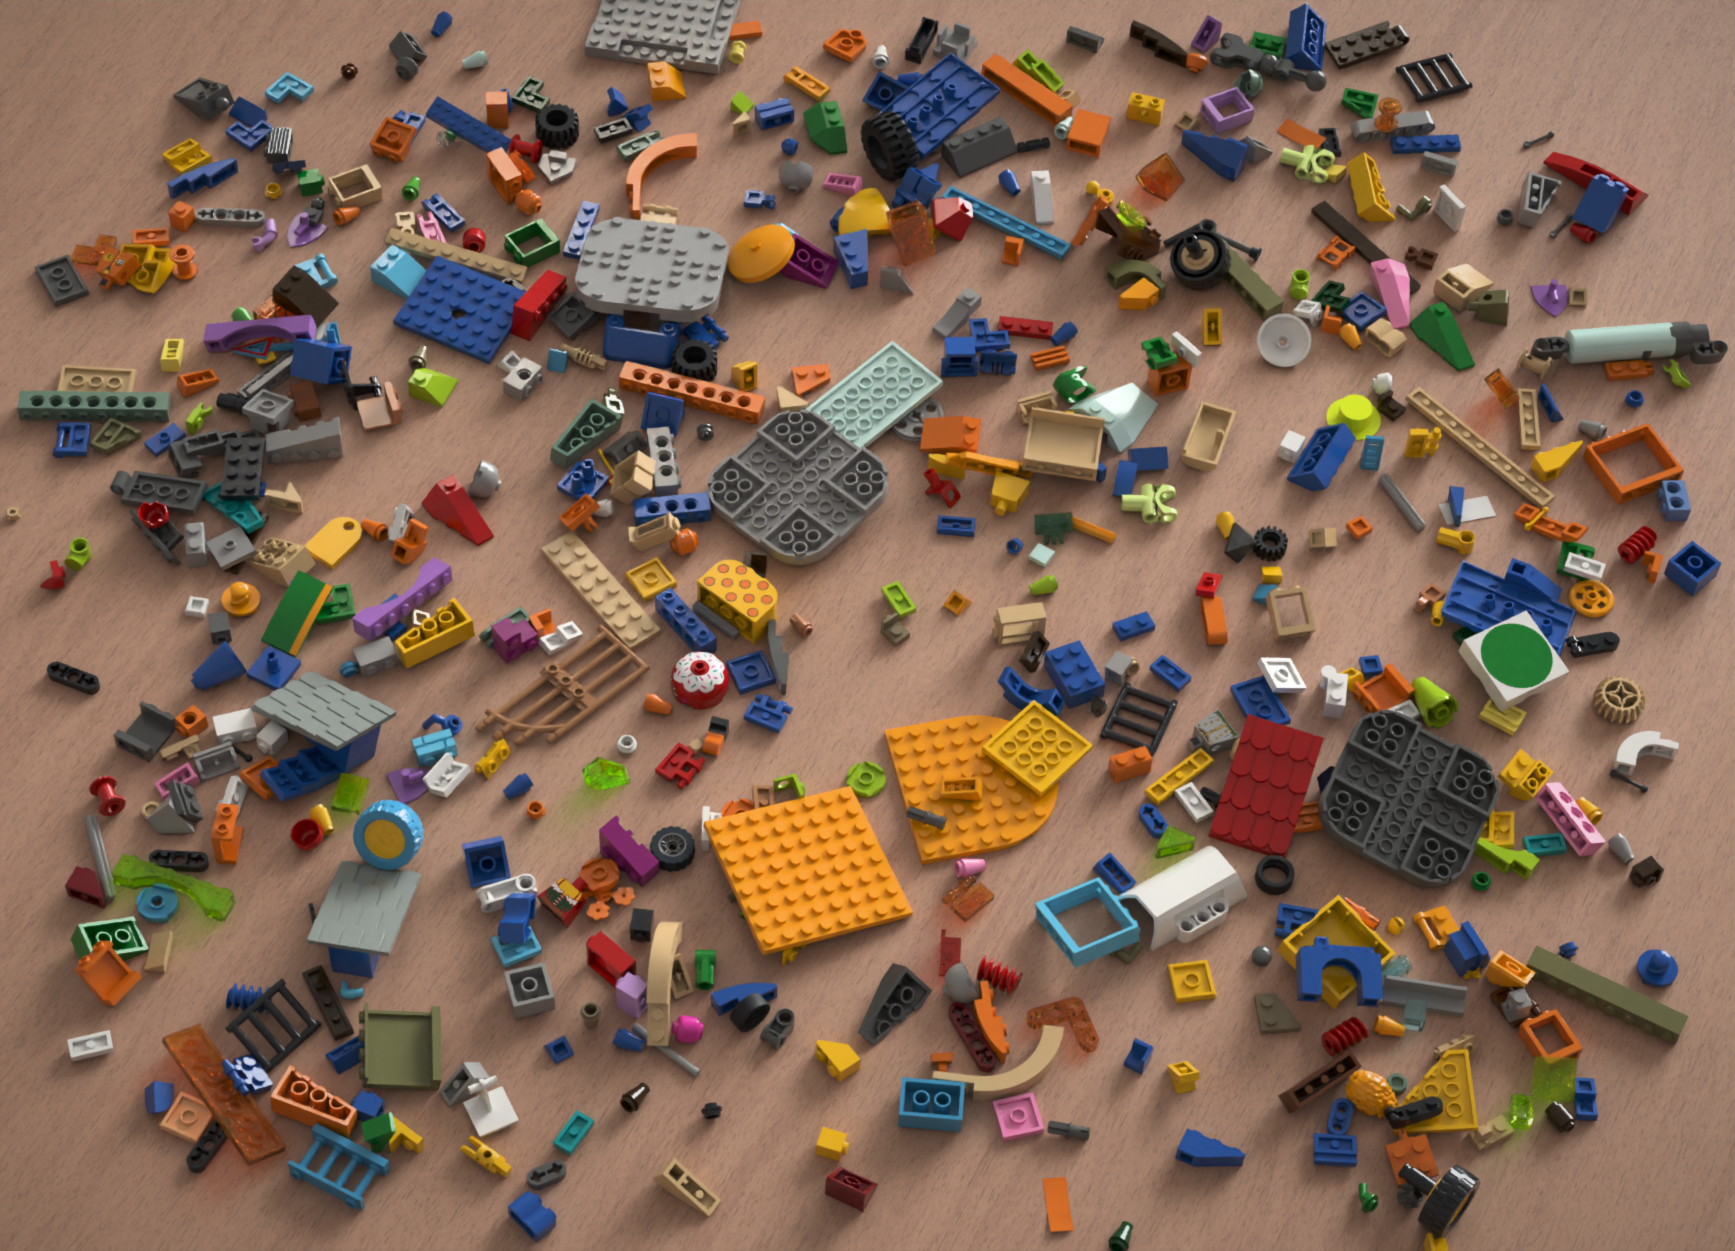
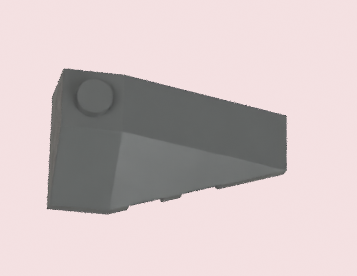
M893 963L882 978L858 1033L871 1045L876 1044L891 1032L896 1024L906 1020V1016L911 1012L917 1011L932 990L906 966Z

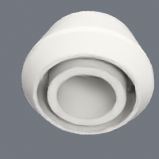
M1389 373L1379 374L1376 378L1372 379L1371 388L1374 389L1375 393L1381 395L1391 389L1392 376Z

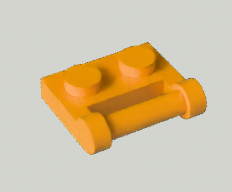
M1445 905L1424 913L1418 912L1412 917L1414 922L1420 926L1432 952L1445 948L1448 935L1459 930ZM1429 920L1440 940H1436L1426 921Z

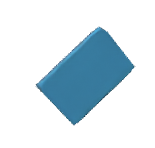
M550 348L547 370L564 373L568 365L567 351Z
M1259 585L1252 600L1267 606L1265 597L1270 590L1278 586Z

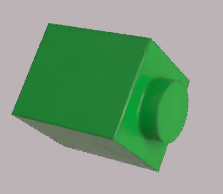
M318 168L297 172L302 197L323 193L322 186L325 185L323 175L319 174Z

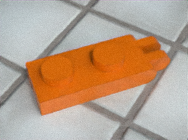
M1644 360L1607 362L1604 364L1608 381L1647 378L1655 373L1654 368H1652V362H1644Z

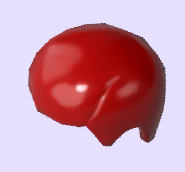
M158 501L152 504L144 502L138 508L137 515L146 528L156 529L165 525L169 512L166 506Z
M302 819L292 827L290 837L300 850L311 851L322 842L323 832L315 820Z

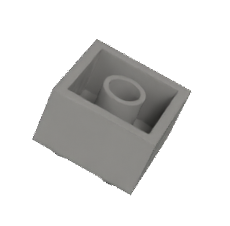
M545 962L504 972L505 985L515 1019L555 1010V998Z

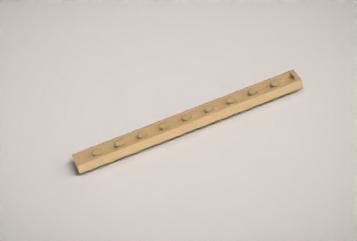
M1418 387L1407 395L1406 401L1538 508L1542 510L1543 507L1554 501L1555 495L1423 389Z

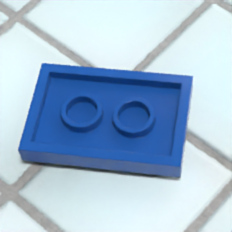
M1264 675L1230 687V692L1246 719L1248 714L1278 724H1290L1291 718L1276 692L1271 690Z

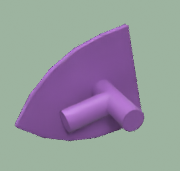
M298 213L289 225L287 232L290 248L303 246L317 240L328 227L321 223L317 227L310 226L308 213Z
M1552 279L1550 285L1531 286L1534 299L1543 310L1554 317H1557L1563 311L1568 300L1566 285H1557L1558 280Z
M404 768L387 774L399 802L407 804L420 798L428 791L423 777L429 770Z

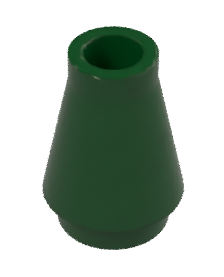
M1123 1221L1109 1238V1248L1111 1251L1128 1250L1133 1230L1131 1223Z

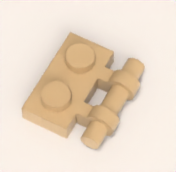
M651 203L650 205L643 204L642 211L649 212V214L642 213L641 221L673 223L676 225V217H671V215H678V208H672V206L668 205L666 207L656 206V204ZM655 213H661V214H665V215H664V216L655 215Z

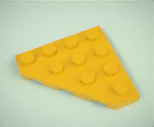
M1468 1049L1447 1050L1442 1055V1058L1426 1073L1419 1084L1410 1091L1398 1106L1401 1107L1430 1096L1440 1098L1443 1102L1444 1110L1440 1115L1405 1126L1407 1134L1478 1130ZM1393 1129V1135H1399L1397 1129Z

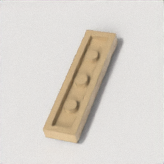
M1518 388L1516 395L1521 450L1539 451L1541 445L1536 389Z

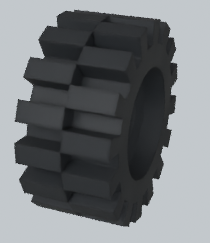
M1267 526V529L1262 527L1261 531L1257 530L1254 536L1257 542L1252 548L1253 552H1256L1257 557L1261 555V560L1267 558L1268 562L1271 559L1274 562L1277 561V558L1280 560L1285 555L1288 537H1286L1285 532L1282 533L1281 529L1277 531V527L1274 526L1271 529L1270 526ZM1272 541L1276 543L1277 546L1270 547L1265 545L1263 542Z

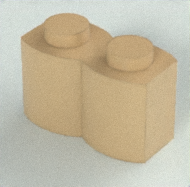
M1383 318L1378 319L1366 328L1364 335L1371 345L1377 347L1381 353L1389 358L1403 349L1407 341L1403 332L1394 329L1391 323Z

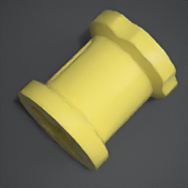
M734 41L731 44L732 51L729 54V60L738 64L744 60L743 52H745L746 46L742 41Z

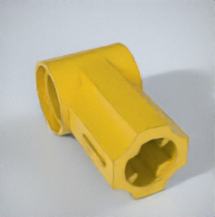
M1440 527L1436 543L1456 548L1460 554L1468 555L1473 551L1475 535L1469 530L1457 532Z

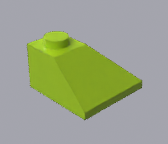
M427 368L416 369L408 381L409 396L443 408L459 380Z

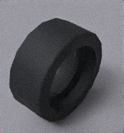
M1276 855L1263 858L1259 862L1255 873L1257 886L1269 895L1284 894L1290 889L1294 879L1292 864L1286 858ZM1271 867L1278 868L1286 874V880L1280 883H1273L1263 876V871Z
M753 993L742 999L734 1007L730 1014V1020L741 1032H747L758 1026L765 1019L770 1011V1005L759 993Z

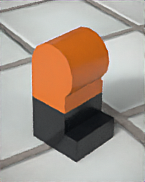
M712 716L702 752L719 756L729 733V720Z

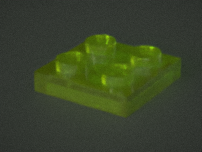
M1533 1056L1531 1098L1574 1101L1577 1059Z

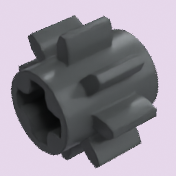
M1408 1183L1401 1184L1402 1189H1399L1397 1192L1399 1203L1403 1204L1405 1209L1420 1207L1419 1202L1423 1201L1424 1194Z

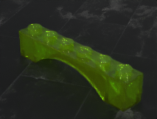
M122 854L112 871L114 884L131 890L152 887L156 883L169 885L195 900L207 917L221 922L226 921L235 905L234 894L227 888H219L208 881L202 882L191 875L177 873L171 868L166 869L154 862L140 860L134 855Z

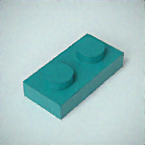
M1562 833L1525 836L1522 840L1524 849L1536 857L1565 854L1567 851Z
M576 1110L553 1141V1146L571 1156L593 1127L594 1120Z

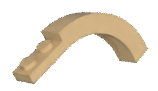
M660 922L653 937L647 980V1046H669L672 968L677 946L682 942L683 922Z
M1043 1025L1042 1037L1034 1053L1023 1064L1011 1071L993 1076H973L933 1071L932 1080L965 1083L964 1094L973 1093V1101H994L1020 1094L1039 1082L1053 1066L1061 1048L1064 1027Z

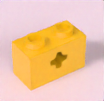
M1132 92L1126 118L1159 126L1163 116L1165 99Z

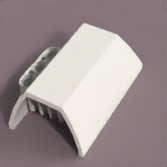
M1207 846L1117 897L1120 902L1126 898H1136L1153 917L1154 934L1150 949L1154 951L1175 938L1182 943L1191 942L1221 925L1226 920L1228 908L1247 898V893L1240 877L1216 848Z

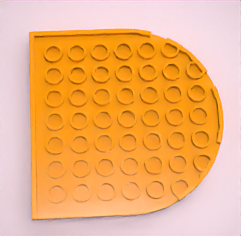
M969 715L884 730L906 812L912 806L924 811L930 810V813L947 818L943 830L928 824L923 825L922 822L908 818L921 864L999 851L1022 843V840L1035 835L1050 818L1056 804L1058 782L1040 797L982 752V746L1010 721L992 716ZM976 776L981 778L983 784L982 800L940 797L942 778ZM948 785L947 791H951V785Z

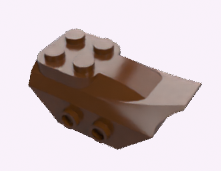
M1109 206L1097 211L1095 228L1111 236H1119L1118 256L1128 260L1143 261L1157 255L1159 252L1162 233L1152 227V221L1146 216L1142 217L1137 212L1129 215L1115 213Z

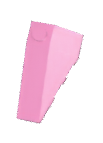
M1389 258L1371 262L1370 276L1381 304L1387 308L1386 317L1397 330L1409 327L1410 277L1405 265Z

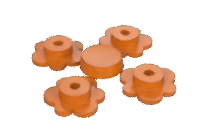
M619 887L618 891L613 893L611 890L603 893H592L585 888L580 892L586 900L594 895L597 902L589 905L587 916L595 921L608 918L610 907L605 904L610 902L612 898L615 900V904H622L623 906H629L631 901L635 899L632 887Z

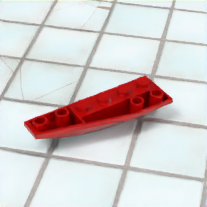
M1553 152L1543 162L1586 190L1593 177L1600 174L1608 176L1609 180L1613 182L1618 181L1625 184L1629 191L1620 211L1627 215H1630L1649 195L1621 177L1569 155Z

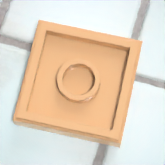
M181 1091L159 1127L161 1130L196 1145L219 1110L218 1107Z

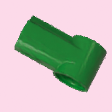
M695 950L696 988L700 990L713 988L716 950Z

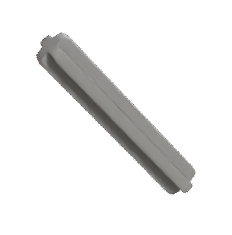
M1386 473L1381 475L1379 482L1418 532L1424 530L1426 524L1393 480Z

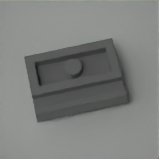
M172 779L167 785L177 815H183L184 818L198 823L203 819L194 788L181 782L175 783V780Z

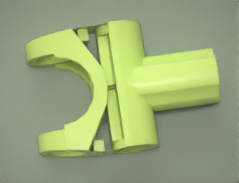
M1314 145L1305 146L1303 153L1284 148L1280 158L1281 163L1297 167L1295 170L1297 178L1301 180L1308 179L1312 183L1318 184L1326 182L1328 178L1327 172L1319 166H1331L1335 161V156L1332 152L1325 149H1316ZM1324 156L1329 157L1331 160H1326ZM1319 157L1320 160L1316 163V158ZM1316 175H1322L1324 178H1319Z
M1145 484L1140 488L1141 495L1121 496V511H1141L1142 520L1146 523H1169L1177 519V511L1161 503L1175 498L1176 490L1170 485L1153 486ZM1158 506L1162 510L1161 514L1158 512Z

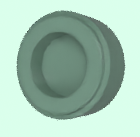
M1394 1073L1387 1078V1083L1391 1086L1395 1095H1401L1406 1091L1408 1083L1403 1075Z

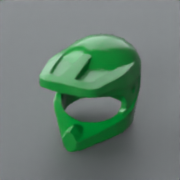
M1086 366L1065 371L1054 380V389L1060 397L1070 404L1077 403L1096 392L1093 385L1082 380L1087 371ZM1086 387V389L1081 394H1073V392L1077 389Z

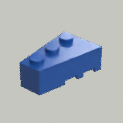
M867 229L835 236L833 252L839 261L838 263L850 289L868 285Z

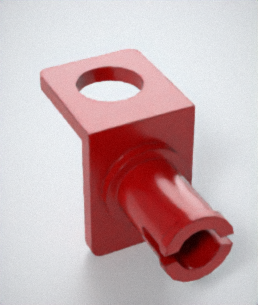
M934 468L924 472L923 475L930 484L925 494H940L947 506L952 508L961 498L951 480H940ZM950 490L954 493L952 501L948 499V492Z

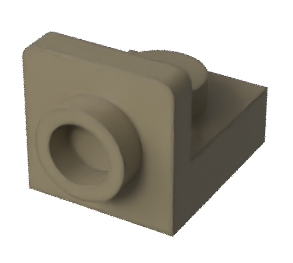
M896 612L882 620L880 633L895 647L910 638V632L898 622V614Z

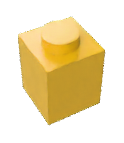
M822 1127L816 1144V1155L840 1162L842 1154L846 1155L849 1148V1143L846 1142L847 1134Z

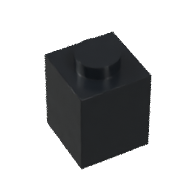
M633 908L630 925L631 940L637 942L651 941L654 910Z

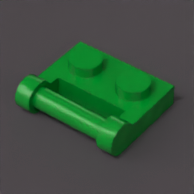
M1254 31L1250 46L1265 52V55H1274L1279 60L1283 56L1287 38Z
M1562 542L1556 573L1579 578L1580 581L1590 580L1563 571L1569 552L1577 555L1582 553L1586 558L1592 559L1595 555V548L1575 542Z

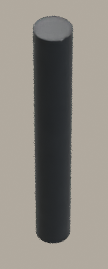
M1199 223L1164 240V246L1168 247L1185 233L1198 229Z

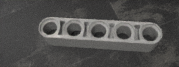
M1419 111L1357 120L1351 124L1350 128L1356 142L1365 143L1391 139V137L1428 134L1435 129V124L1428 111Z

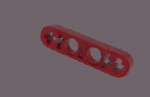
M952 1003L949 1007V1019L978 1069L986 1073L993 1071L996 1065V1057L964 1003ZM954 1010H957L958 1012H961V1018H962L961 1021H960V1016H959V1014H958V1013H954ZM970 1025L973 1031L966 1033L962 1030V1027ZM978 1041L983 1047L974 1049L971 1044ZM983 1053L986 1061H990L989 1065L986 1062L983 1063Z

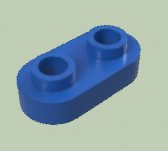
M1338 1098L1334 1101L1327 1123L1328 1134H1347L1353 1113V1104L1348 1099ZM1342 1109L1345 1113H1341L1339 1110ZM1334 1127H1338L1340 1131L1335 1130Z

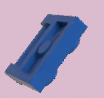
M59 422L57 424L58 435L56 447L53 449V456L56 458H62L63 456H87L91 432L90 422ZM70 431L68 447H63L65 433Z

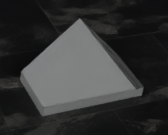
M1247 135L1244 139L1239 140V142L1248 145L1245 159L1252 165L1273 153L1264 143Z
M887 265L881 267L880 287L914 294L903 274L904 269Z
M171 794L146 818V821L158 834L195 833L192 821L184 818L183 815H177Z

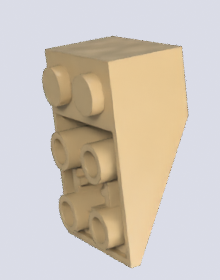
M1464 264L1447 269L1436 278L1433 293L1461 312L1468 306L1469 300H1476L1480 296V292L1487 291L1494 283L1470 265Z
M273 537L264 541V544L256 550V555L245 560L247 564L278 585L289 587V582L293 580L298 570L306 573L316 564L306 546Z

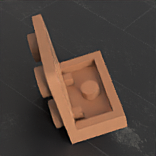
M391 382L383 383L385 395L357 402V408L366 431L401 423L400 413H403L401 402L397 403L396 399H399L397 389H393Z

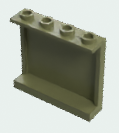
M365 1003L363 1011L359 1012V1024H362V1029L359 1030V1042H362V1048L359 1049V1061H363V1067L359 1068V1079H363V1088L439 1090L441 1083L440 1006H432L430 1012L368 1010V1003Z

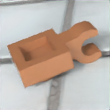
M1431 582L1419 592L1418 597L1420 599L1417 600V606L1414 610L1421 614L1428 605L1433 606L1434 603L1444 599L1446 592Z

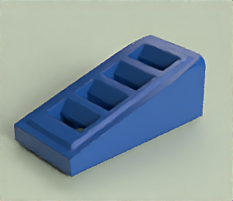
M1450 486L1448 500L1455 527H1459L1462 517L1464 487Z
M1111 852L1093 867L1095 872L1120 894H1123L1137 883ZM1112 870L1116 871L1114 874L1110 873ZM1120 875L1121 878L1116 880L1115 877ZM1126 880L1128 883L1122 887L1120 883Z

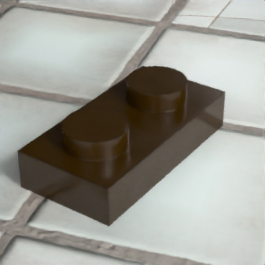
M1039 631L1032 633L1019 659L1020 663L1030 673L1036 672L1050 645L1048 640Z

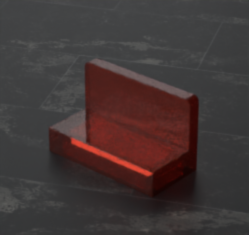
M941 929L939 976L945 977L949 968L960 963L961 938L945 937L946 929Z

